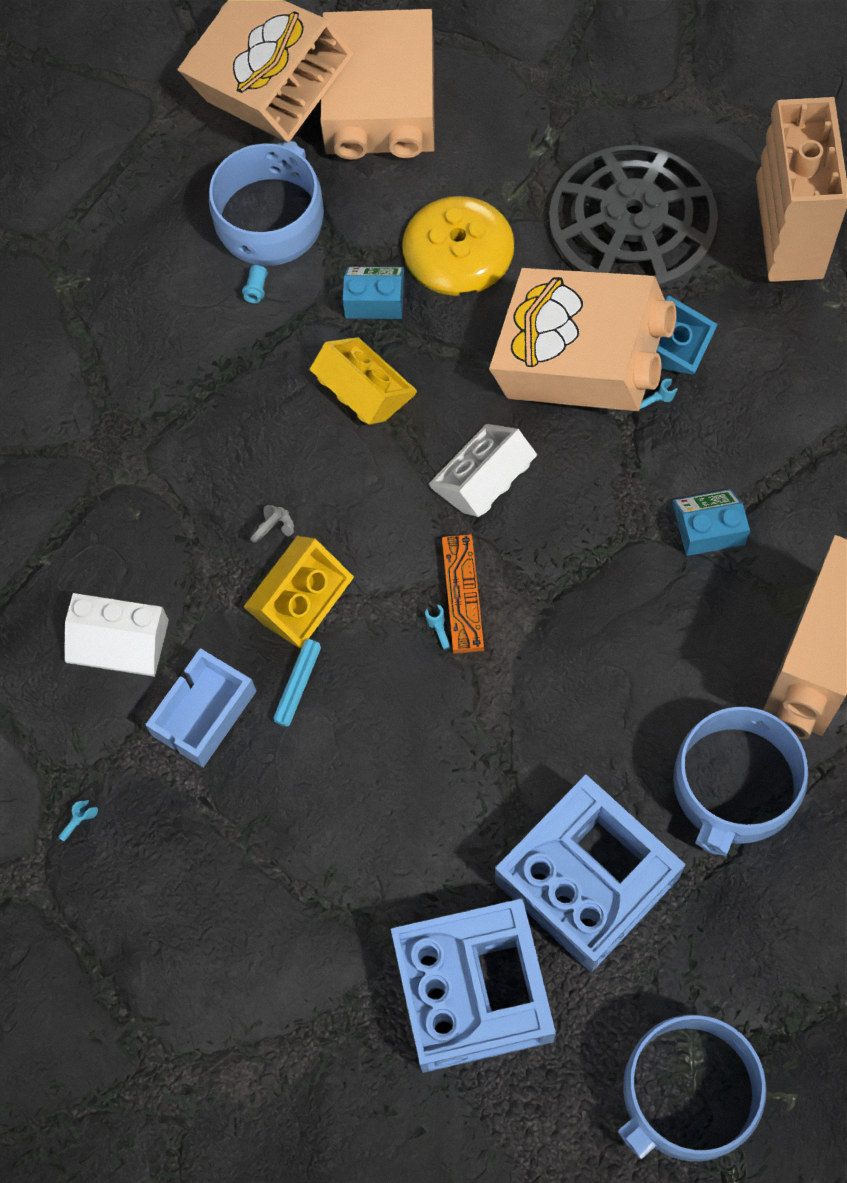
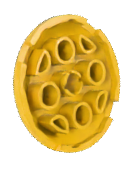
M452 196L429 203L413 216L403 235L402 250L409 272L420 284L441 294L460 296L461 292L483 291L501 279L512 262L514 236L506 218L489 203L472 197Z

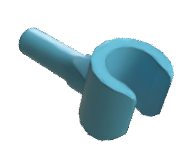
M672 379L663 380L657 392L642 400L640 409L655 401H672L678 388L673 391L666 390L670 387Z
M437 605L439 616L431 617L428 609H426V620L430 627L435 628L443 650H447L450 648V644L443 626L445 622L443 608Z
M89 800L76 802L72 807L73 817L58 837L65 841L82 820L92 819L97 815V807L89 808L85 811V806L89 803Z

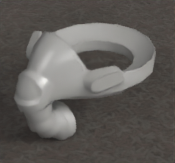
M273 505L265 506L263 510L265 522L259 525L258 530L252 535L250 540L253 543H257L279 521L284 523L281 528L282 532L286 536H291L294 532V524L288 510Z

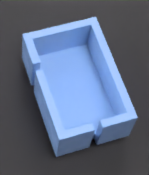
M200 648L184 670L189 682L193 685L190 689L186 679L180 676L148 720L146 727L154 738L174 750L177 748L180 754L204 768L256 693V689L252 679Z

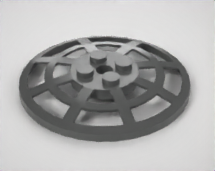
M622 145L602 149L575 163L557 184L551 198L549 211L550 232L554 245L561 257L573 270L609 273L615 259L631 262L651 260L660 288L680 281L703 262L712 247L718 221L717 205L712 190L704 177L692 165L668 151L641 145ZM637 153L655 156L656 158L652 163L639 160L618 162L614 155ZM602 158L606 166L594 172L583 185L568 182L577 171L591 162ZM667 161L678 165L689 173L700 186L686 188L684 183L675 174L663 166ZM644 168L648 169L643 179H627L622 169ZM610 172L616 181L606 191L591 187L599 178ZM661 174L677 187V190L663 192L653 183L657 176ZM562 192L576 194L575 219L577 223L561 230L558 220L560 196ZM589 197L600 200V213L585 219L583 208L585 198ZM707 197L710 218L706 235L691 226L693 220V202L691 198ZM683 200L685 208L683 221L668 215L669 202ZM637 206L641 209V212L632 214L627 211V208ZM603 224L605 229L613 235L610 244L607 245L598 239L590 229ZM664 225L677 231L668 242L658 247L654 236L663 229ZM581 233L592 247L605 254L599 268L596 269L579 258L569 247L566 240ZM685 237L700 245L698 250L687 261L675 269L666 270L662 256L675 249ZM623 241H643L646 251L632 252L620 250Z

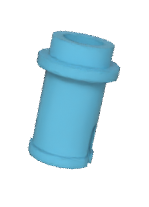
M260 265L250 267L247 285L242 289L244 299L250 303L260 302L265 295L263 287L268 272H266V268Z

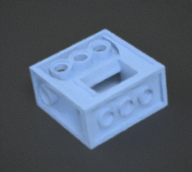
M585 775L495 868V883L513 900L523 898L526 912L592 973L679 880L686 864L590 777ZM597 822L641 861L622 883L614 878L578 844ZM543 874L546 876V879L537 880L533 878V875ZM560 896L568 897L571 900V902L561 903L557 900V898ZM591 919L596 925L588 927L581 920Z
M523 898L391 928L422 1073L554 1042L556 1032ZM517 947L530 1003L491 1012L478 956ZM428 956L437 959L431 966L421 964V961ZM434 989H441L445 992L444 996L438 1000L429 998L428 994ZM441 1022H448L453 1026L451 1031L446 1034L437 1033L435 1028Z

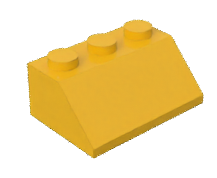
M359 337L325 342L309 369L317 376V380L322 385L329 387L337 395L340 402L348 405L357 413V417L362 422L369 425L386 421L417 393V390Z
M297 536L244 605V608L265 627L298 648H302L304 641L310 638L354 576L315 538Z

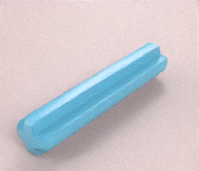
M311 639L304 641L273 717L275 723L286 727L290 725L320 652V643Z

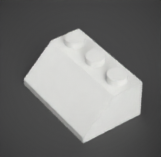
M485 424L428 485L462 513L479 517L491 508V504L500 494L505 493L510 488L511 482L519 474L529 468L530 462L537 454L519 429Z
M73 593L65 621V662L155 677L169 619L163 607Z

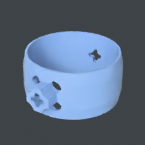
M290 141L289 143H278V145L255 144L244 147L224 159L213 174L209 189V208L216 233L228 251L244 262L260 266H274L290 262L308 251L319 236L324 216L321 187L313 168L305 159V150L301 149L296 142ZM278 179L289 181L302 187L312 196L310 205L296 221L274 231L252 232L243 230L230 224L222 217L226 203L238 190L261 180Z
M726 708L701 720L684 738L675 761L673 781L676 797L684 814L700 830L695 844L709 853L726 857L731 843L745 844L766 839L779 832L792 819L805 797L808 785V766L802 744L795 733L782 720L768 712L755 708ZM721 730H744L765 738L782 753L790 767L794 783V794L790 808L777 818L751 825L736 824L715 816L700 804L687 782L685 755L689 749L703 737Z
M689 1014L662 1021L640 1039L630 1055L624 1073L623 1093L631 1120L617 1132L640 1160L653 1148L668 1156L685 1161H707L731 1152L751 1136L764 1111L766 1080L757 1053L740 1032L716 1018ZM677 1029L702 1030L724 1040L740 1056L750 1077L752 1104L750 1114L743 1129L729 1144L711 1150L686 1149L664 1139L646 1121L637 1103L634 1089V1074L641 1051L656 1037Z

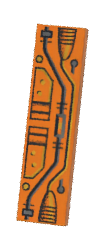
M472 534L442 537L453 654L484 651Z

